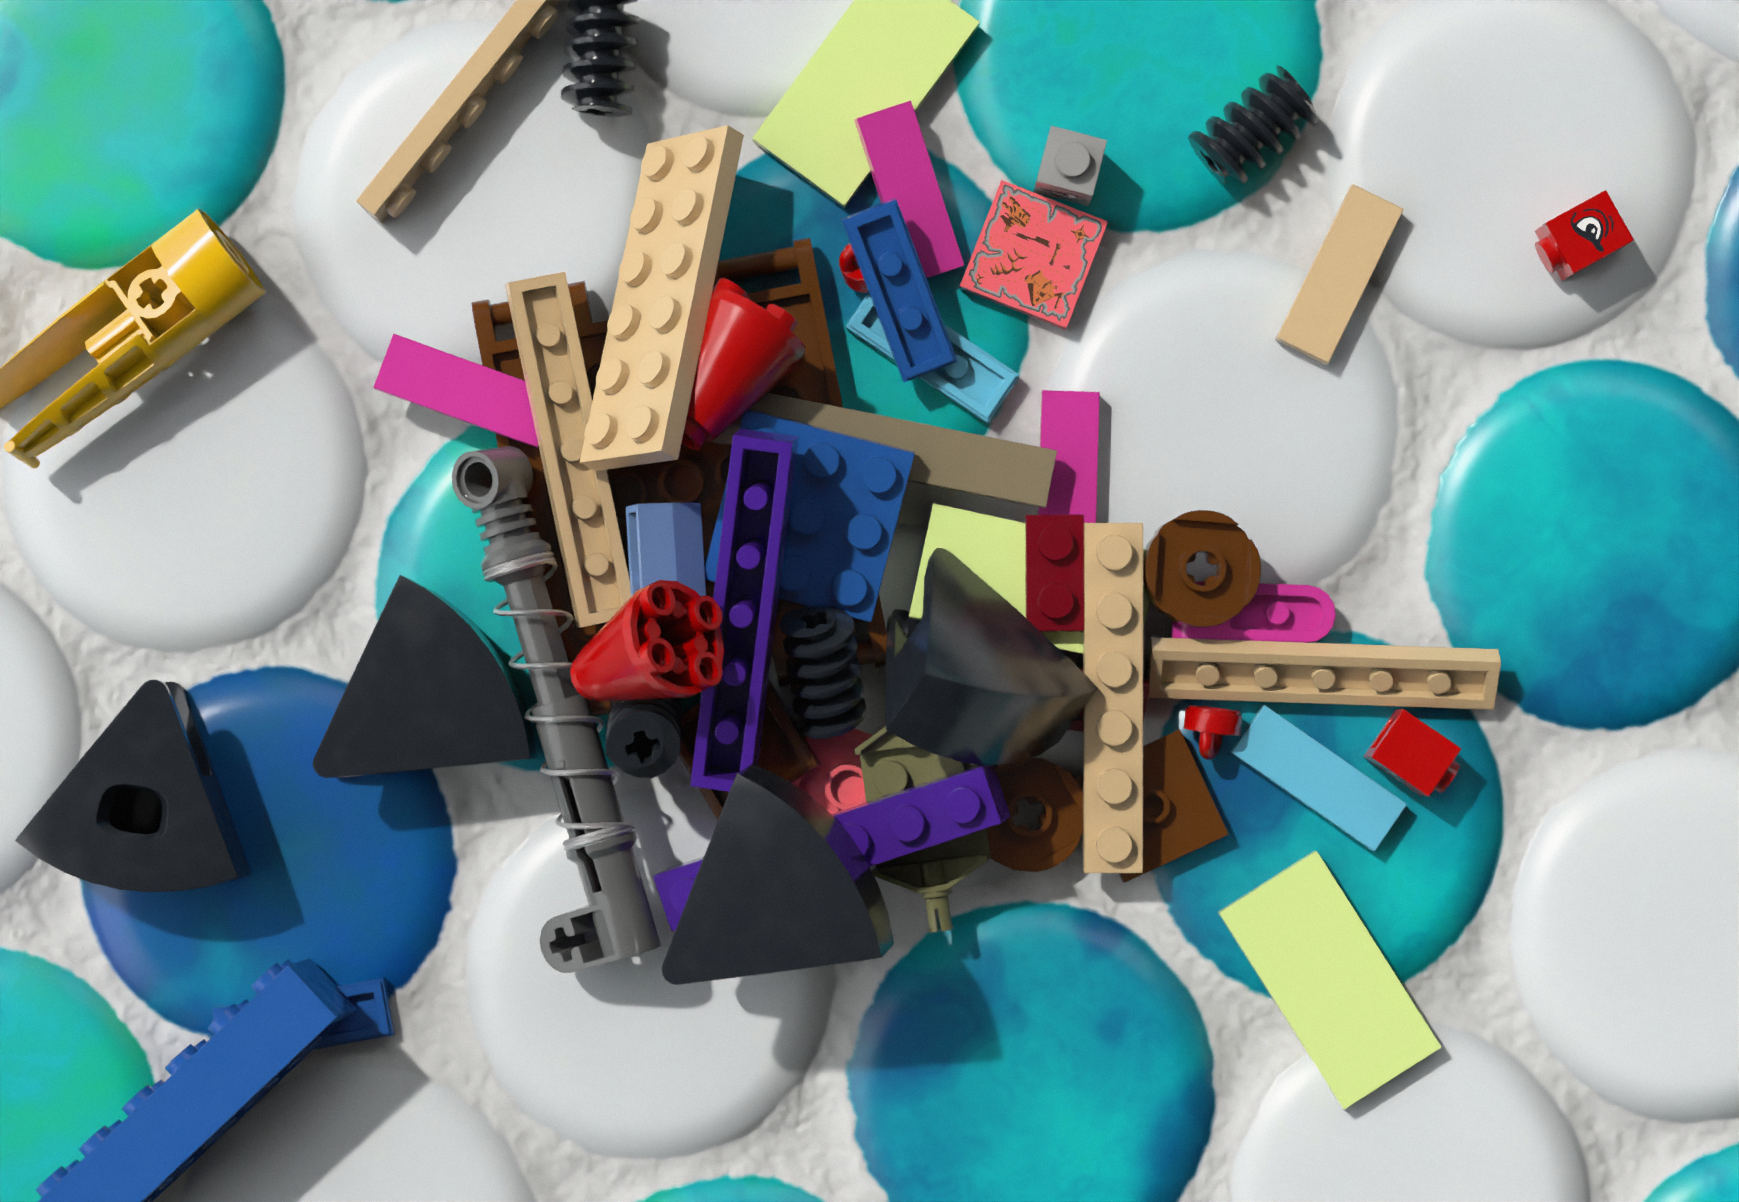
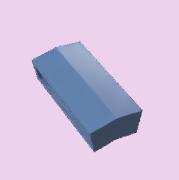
M649 503L626 507L631 596L637 590L658 580L678 581L695 590L700 596L706 595L701 503Z

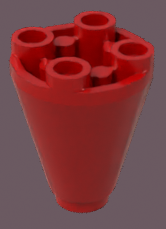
M719 279L713 287L681 443L693 450H700L705 441L711 442L796 369L805 357L806 346L793 333L798 325L796 319L786 310L774 304H768L765 309L749 300L747 293L728 279Z
M658 580L637 590L582 648L573 661L570 675L575 689L581 696L589 700L626 701L689 698L718 684L723 674L722 662L724 656L720 628L723 616L718 603L710 596H700L695 590L678 581Z

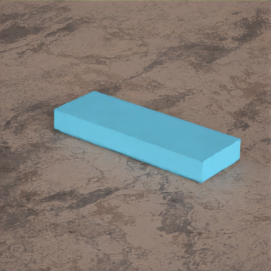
M868 293L845 326V329L894 361ZM944 324L958 362L918 378L988 425L1020 375Z
M1265 705L1261 706L1230 751L1238 759L1373 852H1375L1407 805Z

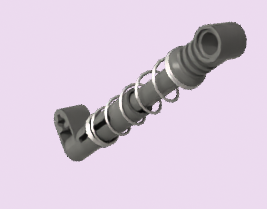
M512 446L466 452L457 459L453 466L451 476L453 490L457 498L465 506L472 509L473 514L481 513V517L475 520L476 526L478 528L485 527L486 531L480 533L479 536L482 542L489 541L490 544L483 548L485 556L480 564L483 571L482 575L485 576L484 581L496 582L502 585L507 598L495 606L493 613L499 616H512L522 651L511 658L509 666L515 669H528L538 703L525 713L524 719L535 722L546 759L540 767V772L551 776L561 809V814L556 819V825L566 828L569 839L564 840L562 843L565 846L563 850L566 851L567 859L577 864L589 904L548 920L541 930V952L546 962L553 969L562 973H572L656 949L662 945L632 848L637 840L636 832L634 831L636 828L632 826L634 822L631 820L624 821L614 787L620 778V774L609 770L599 732L605 723L602 719L593 716L589 699L578 695L571 680L570 670L572 663L568 661L561 633L569 627L574 618L568 612L553 610L545 581L554 574L558 565L556 559L553 558L554 553L552 552L551 545L541 539L539 532H531V528L537 526L535 518L527 519V514L533 512L531 504L523 505L522 502L529 498L528 493L532 488V465L528 457L520 449ZM552 565V569L543 576L546 568ZM509 604L511 611H500L502 607ZM555 615L565 616L568 620L558 628ZM524 656L526 664L515 663ZM596 928L599 939L586 942L583 932Z

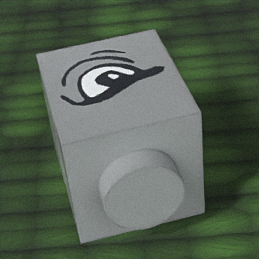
M1051 126L1033 192L1089 206L1107 140Z

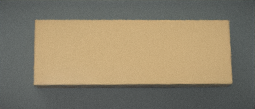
M1354 184L1349 187L1275 338L1276 341L1325 365L1329 363L1404 210L1403 208Z

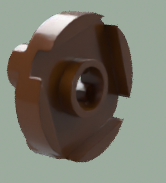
M1209 510L1186 512L1161 525L1148 542L1143 555V583L1154 609L1159 613L1165 614L1178 624L1194 628L1219 625L1239 614L1256 594L1260 582V556L1252 539L1249 540L1245 531L1237 525L1239 524L1232 518ZM1197 553L1206 554V562L1210 565H1216L1215 576L1206 577L1204 586L1195 584L1194 576L1186 572V564L1194 562Z
M1030 758L1025 761L995 766L994 768L1011 816L1001 824L987 828L991 859L1012 870L1028 872L1044 871L1066 860L1076 849L1083 833V792L1073 776L1064 768L1043 758ZM1022 798H1025L1030 804L1040 802L1044 807L1045 811L1038 816L1041 826L1031 831L1026 824L1017 827L1012 820V817L1018 813V807L1015 803Z

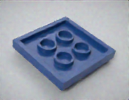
M749 409L743 414L740 429L799 436L779 599L806 606L835 607L847 612L853 618L871 622L915 452ZM727 481L705 565V579L714 582L716 579Z

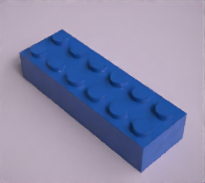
M311 958L292 963L288 959L281 965L278 963L274 964L251 986L257 995L250 1002L246 999L238 1006L235 1003L232 1004L208 1026V1029L214 1034L213 1037L207 1042L203 1039L195 1046L192 1044L187 1046L165 1067L171 1075L165 1082L161 1079L152 1087L149 1085L145 1086L123 1106L122 1110L128 1116L123 1122L119 1119L109 1128L106 1125L103 1126L79 1148V1151L85 1156L84 1159L81 1161L77 1159L66 1168L61 1166L39 1185L35 1191L42 1198L38 1202H153L357 1008L347 997H344L338 991L337 986Z

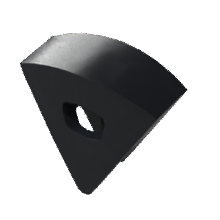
M936 548L928 559L924 576L923 614L921 620L909 618V611L895 609L887 621L885 662L886 730L912 745L939 756L979 765H1003L1025 761L1040 755L1059 743L1098 689L1085 673L1014 606L954 554L943 548Z
M399 575L313 759L315 772L324 778L353 777L537 759L531 721L524 719V715L528 711L526 703L513 674L499 651L481 629L457 607L436 592L410 578Z
M146 681L15 840L37 858L64 873L90 883L120 890L140 892L184 891L224 884L251 875L184 687L176 682Z
M752 763L738 772L734 779L664 959L662 975L669 983L681 985L882 958L894 944L889 914L879 885L865 857L849 833L829 811L805 791L783 777Z

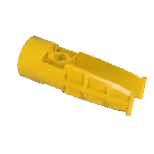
M198 208L119 270L99 283L96 288L66 312L59 315L48 327L21 350L16 352L0 368L1 409L30 391L86 349L99 363L4 445L6 452L30 468H38L40 461L36 458L37 456L67 437L74 435L114 405L126 400L135 390L161 371L167 370L173 363L265 294L266 290L251 266L206 212Z

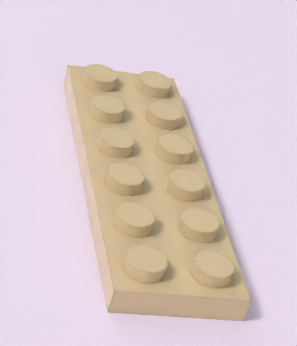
M729 125L648 143L646 146L579 462L595 471L677 460L679 457L744 137L742 133Z

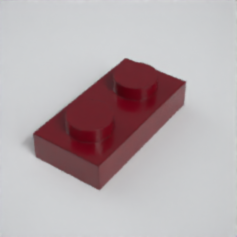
M1084 514L1025 515V618L1040 632H1084Z

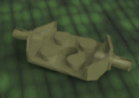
M886 726L855 748V755L860 754L866 802L978 765L933 754L886 730ZM987 828L876 864V868L872 870L874 877L916 893H921L922 898H925L929 932H938L940 929L941 932L952 930L954 928L951 921L948 895L952 893V886L991 859Z

